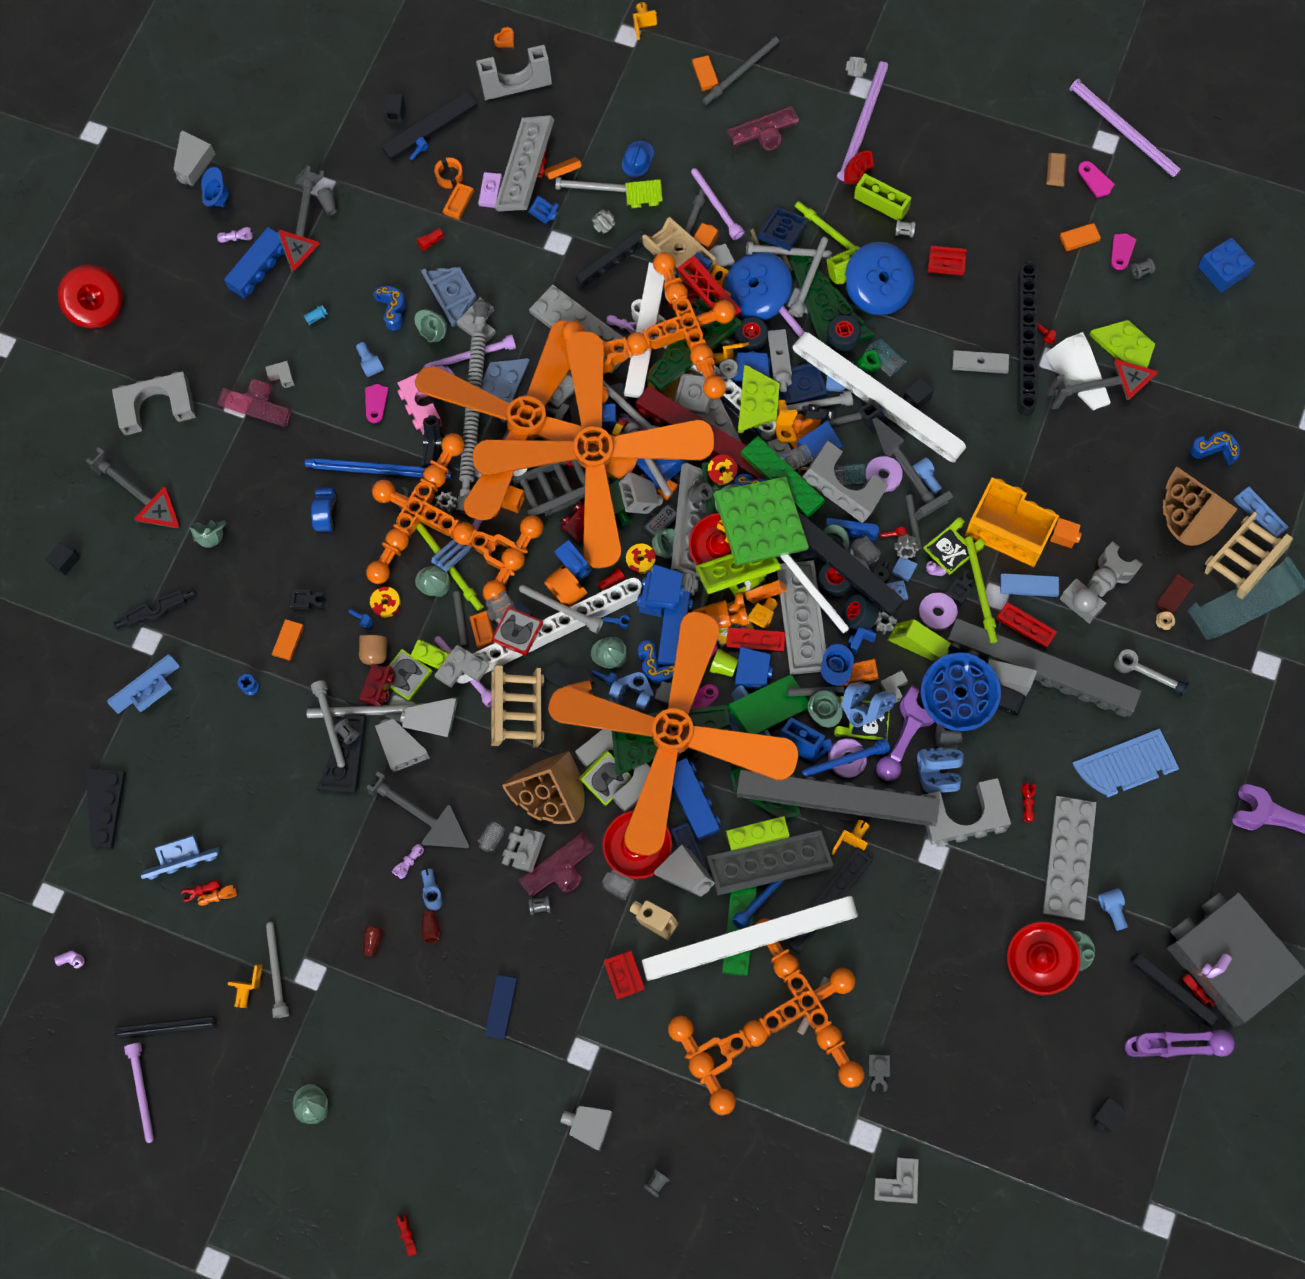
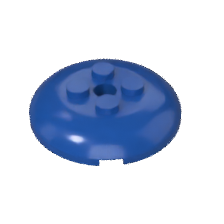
M873 242L859 248L851 256L845 270L846 289L851 300L857 307L869 314L886 315L896 312L907 303L913 292L915 277L909 258L898 247L886 242ZM879 274H883L884 282L879 279Z
M754 252L752 255L741 257L730 267L724 278L722 288L731 293L730 297L741 309L739 319L757 317L764 321L779 313L780 308L788 302L793 282L791 272L781 258L767 252ZM759 282L756 287L752 288L755 283Z
M952 653L941 657L927 670L921 685V699L927 714L938 725H943L944 728L952 731H970L987 723L995 714L1001 698V686L994 669L978 658V656L969 653ZM958 688L964 689L966 696L963 698L957 697L955 690Z

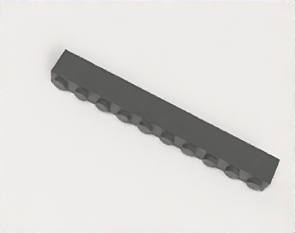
M956 618L948 638V642L951 643L949 646L955 651L961 650L978 656V658L986 660L987 663L991 659L1036 670L1037 673L1034 679L1040 681L1042 685L1060 689L1059 691L1066 695L1073 694L1078 696V699L1081 701L1093 702L1101 709L1116 711L1115 713L1119 716L1130 717L1134 712L1141 690L996 634L998 641L990 643L987 630Z
M748 769L740 770L737 797L934 827L937 824L940 799H936V796L930 794L916 796V793L905 791L903 794L895 793L896 790L885 788L883 791L875 790L876 787L865 785L862 788L847 782L841 785L836 784V781L833 780L821 782L816 781V778L813 777L796 778V775L793 774L785 780H774Z

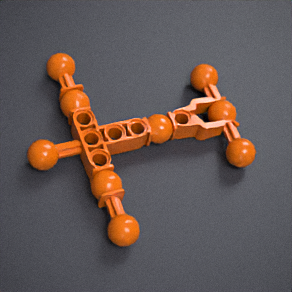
M660 252L653 260V268L658 274L664 276L666 281L664 283L665 297L672 304L676 317L650 326L646 331L645 329L642 330L643 333H632L627 339L623 337V339L607 342L602 340L604 357L607 359L603 361V374L611 372L615 365L627 360L628 357L632 358V355L639 356L644 354L647 349L651 351V349H658L685 339L691 352L690 359L692 363L696 366L697 372L702 371L705 377L703 392L711 399H719L726 391V383L721 377L715 375L713 370L715 366L713 351L706 345L700 326L713 321L722 324L729 323L735 316V307L727 300H720L715 303L713 310L695 316L688 300V290L682 284L681 278H676L673 272L676 265L675 258L668 252ZM575 320L569 321L562 328V337L567 341L571 334L585 332V329L580 322ZM653 336H658L656 339H651ZM693 339H699L697 342H692ZM618 349H624L621 352H616ZM604 385L602 405L606 403L609 397V391Z
M455 433L447 434L441 443L442 454L437 462L430 461L431 465L424 470L423 479L421 478V482L417 484L409 498L396 492L394 485L388 480H380L373 485L372 495L376 501L381 503L391 501L403 507L396 520L397 524L393 525L394 529L386 534L385 543H382L385 548L383 554L378 561L371 562L367 566L366 576L372 583H384L389 578L390 569L388 566L394 555L401 556L400 551H403L408 546L409 538H411L410 534L422 522L450 536L460 545H468L470 548L474 547L477 552L484 555L489 565L500 569L496 579L488 581L483 588L485 600L494 604L499 603L506 596L505 584L510 576H515L514 571L519 570L524 565V554L528 553L526 547L530 540L542 534L544 529L543 522L537 516L530 515L525 517L520 524L522 534L515 544L500 534L493 537L484 532H478L472 524L460 522L458 519L455 521L451 515L432 506L431 503L435 497V492H438L437 488L445 483L446 474H449L446 468L452 457L460 455L465 447V442L460 435ZM423 490H429L427 495H421ZM420 505L419 510L412 511L413 506ZM430 514H436L433 520H428ZM405 521H411L408 527H402ZM452 522L450 528H444V524ZM479 539H485L483 545L478 546L476 542ZM499 544L509 548L503 552L501 562L491 557V553L496 550Z
M759 919L754 925L770 921V919ZM778 941L768 944L767 947L773 955L771 962L774 963V971L778 977L784 979L785 983H788V989L793 999L769 1012L763 1020L760 1018L759 1021L751 1020L747 1022L743 1029L739 1030V1034L735 1033L722 1040L715 1037L700 1047L697 1046L692 1037L694 1026L689 1018L676 1016L669 1022V1036L683 1044L687 1051L685 1058L690 1059L688 1067L691 1074L701 1078L700 1084H705L711 1093L709 1104L714 1113L725 1116L730 1114L736 1106L734 1094L728 1089H723L715 1076L729 1069L733 1064L732 1060L744 1052L746 1047L749 1049L751 1046L757 1047L762 1045L767 1037L771 1036V1033L780 1031L805 1016L809 1025L815 1029L814 1033L816 1034L818 1045L826 1051L827 1055L831 1053L839 1065L838 1078L840 1082L848 1088L858 1087L863 1082V1067L859 1063L849 1060L842 1048L845 1042L842 1041L841 1031L832 1025L831 1021L828 1022L827 1013L820 1001L835 992L846 994L853 990L856 979L849 969L838 968L834 970L830 976V981L813 991L805 977L801 975L796 957L789 954V949L784 951ZM794 979H799L802 981L803 986L795 989L792 987L791 982ZM804 997L812 998L813 1005L810 1007L804 1006L802 999ZM792 1007L795 1009L796 1014L794 1017H787L784 1010ZM821 1015L824 1018V1023L821 1025L815 1024L813 1017ZM769 1018H776L778 1026L770 1028L766 1022ZM734 1039H740L743 1042V1046L740 1049H734L731 1046V1042ZM718 1045L721 1048V1054L726 1057L727 1061L714 1069V1060L705 1051Z

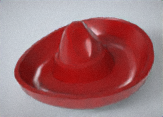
M81 265L71 269L62 278L58 287V302L63 314L74 324L84 328H101L110 324L119 315L123 305V292L115 276L108 270L95 265Z
M719 513L704 517L691 531L689 551L696 565L732 554L729 543L724 541L727 537L726 533L717 529L718 523L723 526L719 522L721 520Z
M634 810L619 815L608 826L603 838L604 857L609 866L616 873L631 879L648 878L655 875L654 871L671 855L672 837L666 826L664 844L657 853L653 855H640L631 852L625 844V833Z
M1036 922L1023 927L1014 935L1008 947L1007 962L1012 977L1022 988L1035 994L1051 995L1066 989L1075 980L1080 969L1081 957L1075 939L1064 928L1053 923Z

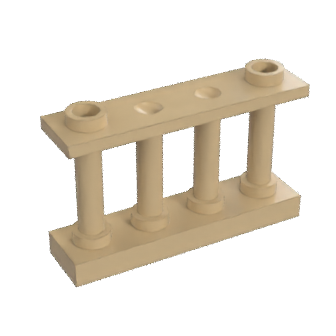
M1256 512L1250 517L1246 516L1240 524V529L1215 556L1211 555L1205 563L1207 567L1204 573L1208 575L1214 568L1237 584L1239 589L1236 595L1242 600L1290 547L1293 540L1288 534L1283 539H1277L1254 522L1258 515ZM1250 529L1271 543L1274 549L1271 552H1265L1243 537V535ZM1238 542L1259 556L1262 562L1259 566L1253 565L1231 550V548ZM1226 555L1248 570L1250 576L1247 579H1242L1219 563V561Z
M496 665L491 671V746H499L505 738L533 740V748H537L544 741V731L541 730V686L544 683V675H541V668H537L533 676L508 675L503 672V666ZM505 682L533 684V694L506 693L503 691V684ZM505 701L533 702V713L506 712V710H503V703ZM503 721H533V732L506 731V729H503Z

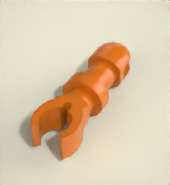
M230 885L220 891L215 890L212 894L201 895L197 899L199 901L198 904L204 906L213 901L219 902L222 898H233L237 896L236 888Z

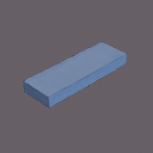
M1249 486L1233 499L1249 517L1256 512L1258 515L1255 523L1277 538L1289 528Z
M1001 574L1000 594L1058 597L1059 577Z

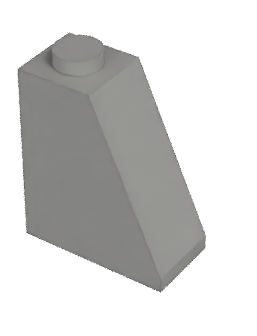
M185 131L180 133L173 170L178 181L193 186L215 156V152L211 144Z
M990 659L988 664L997 674L1000 685L1017 691L1026 697L1037 671Z
M453 697L407 707L406 711L403 710L400 722H403L402 727L449 737L458 698Z
M384 719L375 726L389 766L393 772L430 758L426 749L394 719Z
M683 845L676 849L654 871L655 875L666 882L700 897L707 893L715 884L694 853Z

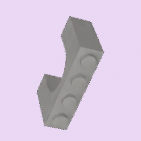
M545 45L528 48L529 64L524 70L516 74L505 75L499 73L493 57L476 61L485 100L551 85L552 80Z
M174 372L163 377L157 376L151 380L138 381L135 384L122 385L112 389L119 429L124 435L143 431L139 414L140 406L145 399L155 394H163L170 397L172 412L178 422L196 418L189 380L184 372Z
M827 441L802 478L863 523L873 512L888 484L873 474L861 490L854 491L844 487L837 480L834 473L835 463L843 451Z
M602 729L575 751L576 756L587 769L605 750L611 755L614 754L612 731ZM650 762L635 768L632 779L612 795L613 800L624 813L636 807L650 770L648 766Z
M998 778L977 784L976 789L982 807V815L979 821L971 825H959L953 822L945 811L940 791L929 793L936 796V799H940L936 827L925 825L930 844H936L937 847L947 845L948 841L952 840L963 842L968 840L967 837L970 836L981 838L987 836L988 832L994 831L995 834L1006 832V828L1011 825Z

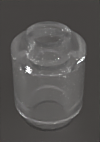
M491 822L490 825L486 826L477 841L480 844L479 848L488 853L489 851H495L504 836L503 832L505 829L499 824Z

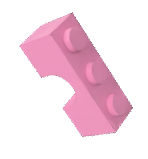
M417 373L398 382L400 389L397 392L401 400H406L405 408L409 415L413 414L415 419L412 422L416 430L420 429L424 435V418H427L429 415H434L438 419L440 417L433 403L427 406L418 405V402L428 395L417 390L415 386Z

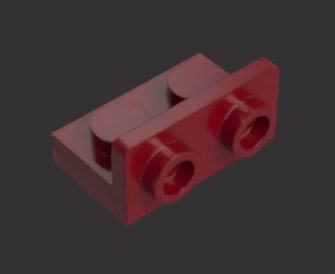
M579 501L573 507L574 512L571 515L567 514L560 521L562 524L559 528L565 530L577 543L584 538L585 501Z
M372 664L359 700L382 707L384 702L388 700V690L396 678L393 668L391 666L382 667Z

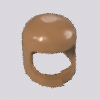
M359 635L360 660L366 665L382 664L387 657V638L378 635Z

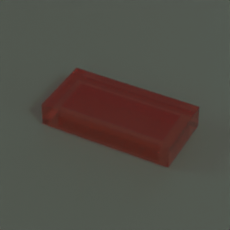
M1177 574L1156 606L1165 612L1174 614L1194 584Z

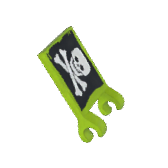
M961 517L957 518L947 529L923 548L949 575L970 559L965 539L956 532L962 528L965 522ZM982 538L974 544L976 553L981 551L986 544Z
M844 696L839 697L841 704ZM861 701L858 706L863 705L869 708L871 701ZM890 711L885 712L883 717L860 727L853 726L849 721V728L838 726L835 729L834 735L836 737H852L876 741L881 739L888 740ZM859 713V717L863 721V716Z

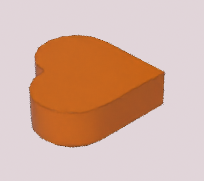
M510 27L503 28L500 33L494 36L495 45L499 48L514 47L513 30Z

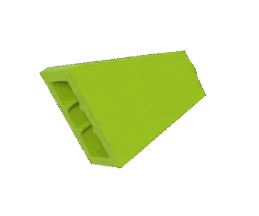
M914 619L896 623L888 639L931 661H937L941 657L948 655V648L951 644Z

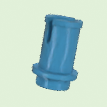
M317 305L316 309L303 316L308 324L311 325L322 317L326 318L325 316L328 313L323 305Z

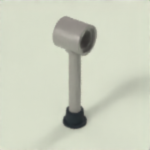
M1123 650L1114 661V666L1118 672L1129 673L1131 670H1136L1174 688V691L1180 693L1182 697L1188 689L1189 682L1184 683L1180 680L1177 682L1138 663V655L1133 650ZM1122 658L1128 659L1130 665L1125 664Z

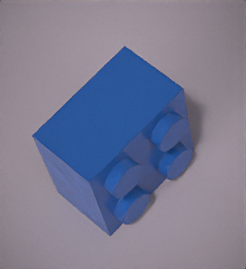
M1231 237L1205 254L1198 268L1222 293L1248 276L1255 263Z

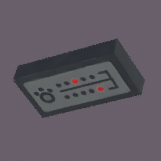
M665 503L642 526V530L653 539L659 529L664 527L668 529L676 521L677 510L670 503Z

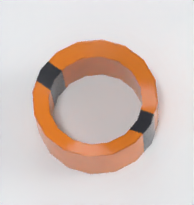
M444 158L435 166L434 171L440 186L451 189L455 188L457 183L463 181L462 165L458 160ZM449 167L459 171L458 175L450 180L440 177V173Z

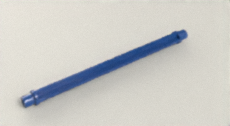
M322 458L305 459V467H312L313 469L423 477L424 470L427 468ZM448 470L449 474H446V478L451 479L452 470Z

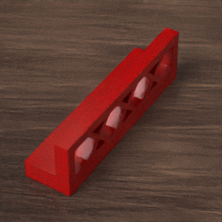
M695 256L678 267L677 271L711 310H713L717 302L710 301L709 293L713 294L719 301L727 300L731 302L735 307V316L739 317L741 313L739 306ZM687 267L693 275L687 274L684 269ZM697 280L702 284L704 288L706 287L707 289L699 288L697 285Z

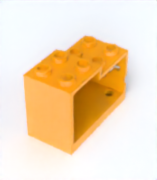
M991 478L969 522L965 536H971L975 541L982 538L986 542V546L1035 567L1059 515L1051 509L1039 507L1033 501L1024 500L1027 493L1021 488L1012 487L1001 479Z

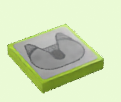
M401 649L389 665L396 674L395 681L390 685V689L410 702L433 671Z
M605 750L579 779L606 806L613 799L612 795L625 786L632 779V776L626 772L616 777L614 757Z

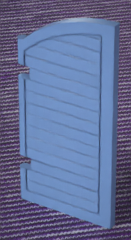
M1160 729L1072 763L1080 777L1092 788L1106 795L1107 798L1118 794L1116 787L1121 786L1122 790L1125 791L1159 778L1157 771L1161 770L1163 775L1179 770Z

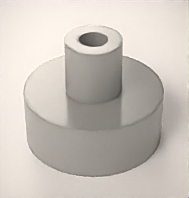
M727 359L721 362L719 369L723 378L732 379L738 374V365L734 360Z
M779 373L773 376V380L780 383L779 388L781 392L787 391V386L792 384L791 374Z

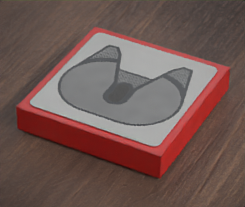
M508 607L491 641L527 656L543 625V621Z

